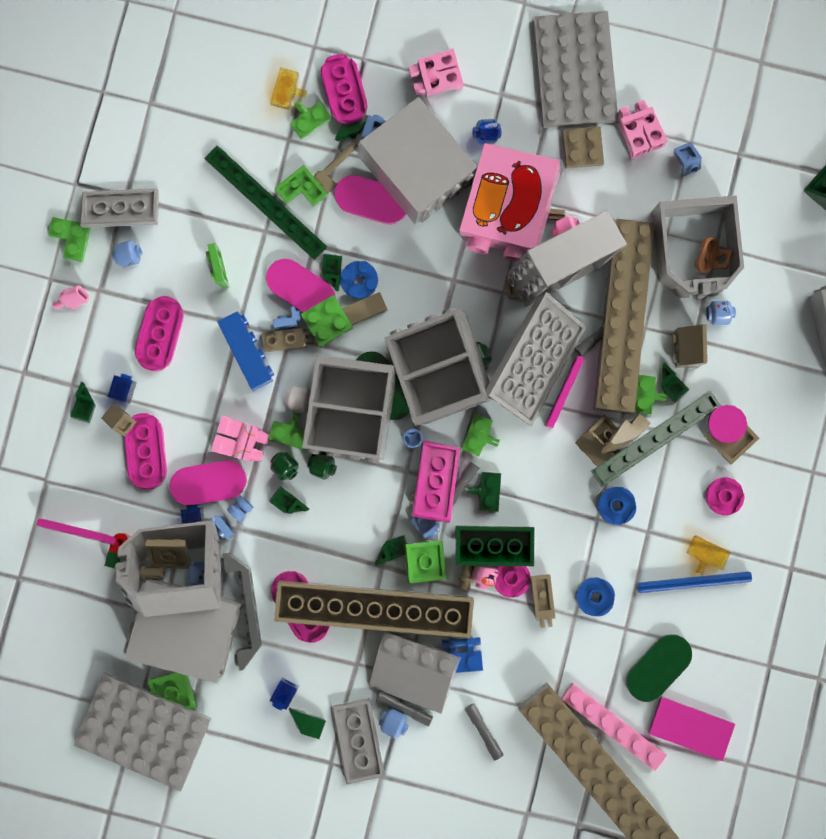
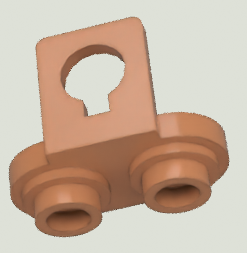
M706 237L700 244V250L694 266L702 274L709 273L711 269H728L733 251L718 250L717 239L715 237ZM723 255H726V261L723 264H720L719 261H717L718 258H721Z

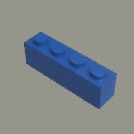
M237 311L217 321L250 389L255 391L273 382L272 376H274V372L270 365L266 366L263 361L266 358L261 348L257 349L255 345L257 339L253 331H248L246 326L249 323L245 315H240Z

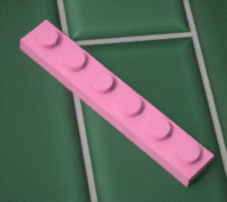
M574 683L569 686L561 697L568 705L654 771L657 770L667 755Z

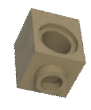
M114 403L101 417L110 428L124 437L136 424V421L126 411Z

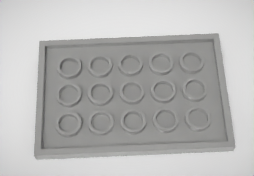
M608 11L534 16L533 25L543 128L617 123L618 109Z
M543 291L535 299L485 390L486 395L520 420L532 426L586 326L551 295Z
M105 672L102 674L74 746L181 791L212 718L195 710L187 709L183 705L171 702L162 696L153 694L148 690Z

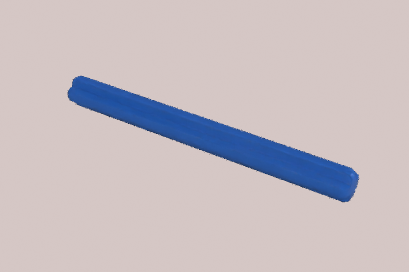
M738 572L637 583V590L639 593L747 583L752 582L751 572Z

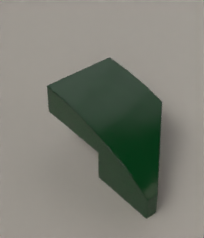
M365 115L358 123L342 124L335 136V141H341L342 138L349 137L356 139L357 134H360L365 127L368 115Z
M323 254L322 274L334 290L339 291L342 255Z
M81 382L75 396L77 399L70 417L90 423L96 404L85 383Z
M282 486L277 489L269 500L271 504L287 514L301 511L306 512L310 509Z
M405 535L388 540L383 544L375 561V566L405 555L404 544H408Z
M289 707V712L299 732L303 735L320 739L326 720Z

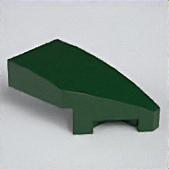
M663 363L662 391L676 403L689 391V388L666 363Z

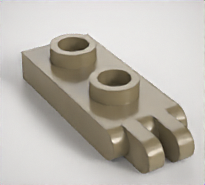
M305 328L262 332L264 352L307 348V344L315 343L314 339L306 338V336H313L311 331L306 332Z
M550 574L531 576L536 621L540 620L541 628H545L544 620H547L548 627H553L552 619H555L551 576Z

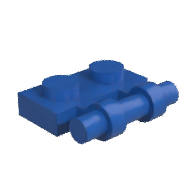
M471 636V638L455 639L453 637L449 638V640H442V648H450L451 654L461 657L456 673L483 671L481 650L474 651L473 646L481 645L480 637L473 638ZM467 646V651L456 652V647Z

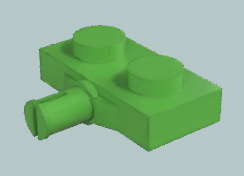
M299 100L294 106L300 112V115L290 123V126L302 140L330 120L331 116L321 102L306 109Z
M638 376L635 413L651 415L655 400L667 401V394L656 393V377Z
M292 412L289 423L273 421L268 439L306 450L302 448L305 429L297 425L300 414Z
M475 414L461 450L480 456L483 447L487 443L498 447L500 439L490 436L493 420Z

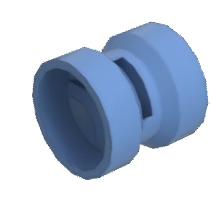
M409 429L405 432L403 440L407 447L415 449L421 445L423 436L419 430Z
M239 495L235 504L230 505L227 511L239 522H242L245 514L251 512L254 507Z

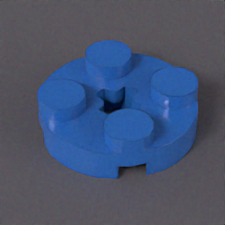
M366 261L351 262L341 272V287L346 295L359 300L367 298L377 288V272ZM359 275L360 277L365 278L362 281V285H359V283H354V280H356V276Z
M610 487L599 496L597 511L601 518L609 524L621 525L627 523L636 513L635 497L624 487ZM620 501L622 508L614 511L612 503Z
M594 577L584 580L578 586L575 593L577 605L588 615L603 616L613 608L615 591L609 582L601 578ZM593 592L600 593L598 602L595 600L591 601V594Z

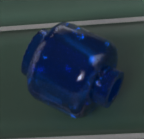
M481 119L477 121L476 126L472 129L473 138H476L477 142L481 145H484V143L494 144L501 138V125L494 119Z

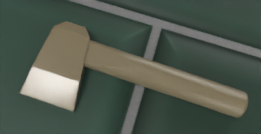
M352 141L323 171H317L314 174V178L327 194L337 185L328 175L358 147L356 141Z

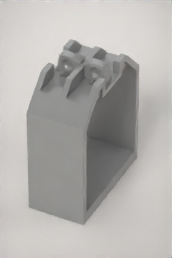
M737 195L661 201L652 210L653 223H655L654 238L659 282L678 298H689L690 295H695L696 299H703L706 295H718L724 289H727L744 269ZM724 213L727 250L733 251L729 265L730 274L724 278L681 281L670 270L665 217Z
M214 520L139 529L118 547V557L123 558V562L116 563L115 565L116 583L121 586L120 591L125 595L126 603L144 617L220 608L221 540ZM180 539L186 540L188 549L205 547L204 585L139 592L140 563L148 556L145 547L146 540Z

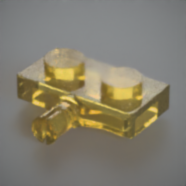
M280 67L270 101L272 106L289 110L295 95L306 98L307 90L297 88L296 85L299 77L298 72Z
M697 535L693 537L687 550V554L695 557L700 562L695 571L700 575H703L707 565L723 570L731 553Z

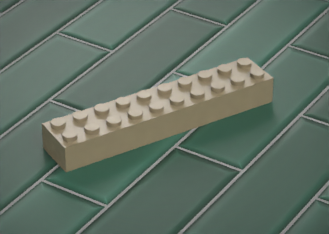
M616 219L615 224L627 245L609 260L602 321L603 331L600 340L593 410L632 414L635 413L655 223Z
M279 580L274 621L471 638L474 598Z
M547 682L518 707L522 715L627 839H679L676 833Z

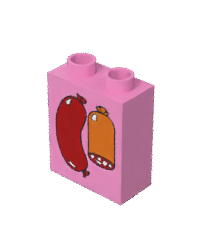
M484 143L459 230L463 241L467 242L466 249L479 254H488L489 248L503 250V258L517 263L528 250L540 245L560 176V160Z

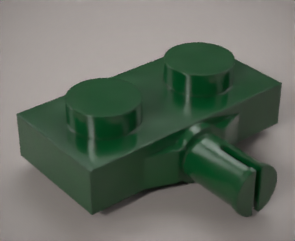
M481 472L479 486H467V489L474 491H466V494L478 495V510L499 512L501 473Z

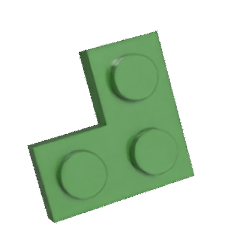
M304 165L274 188L286 204L302 193L314 207L328 196L327 192Z
M52 217L48 235L53 238L66 240L63 258L78 262L84 261L91 228H82L80 222Z

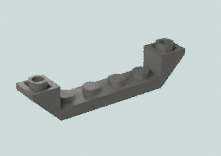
M229 552L223 554L221 567L225 569V573L241 571L239 584L244 589V594H241L242 604L243 606L246 605L247 613H244L245 624L249 625L247 641L252 646L238 649L236 651L237 654H234L235 666H239V671L246 668L260 649L262 641L251 568Z

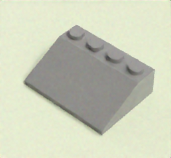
M385 631L377 652L369 686L442 714L461 657L397 633Z

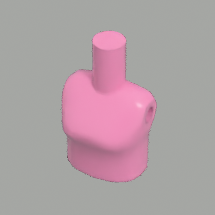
M79 285L67 288L60 292L59 300L53 302L52 306L55 310L67 306L69 309H76L89 301V295Z

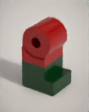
M118 533L113 536L116 540L114 545L109 547L104 566L115 569L116 563L123 562V558L118 557V547L130 538L126 533Z

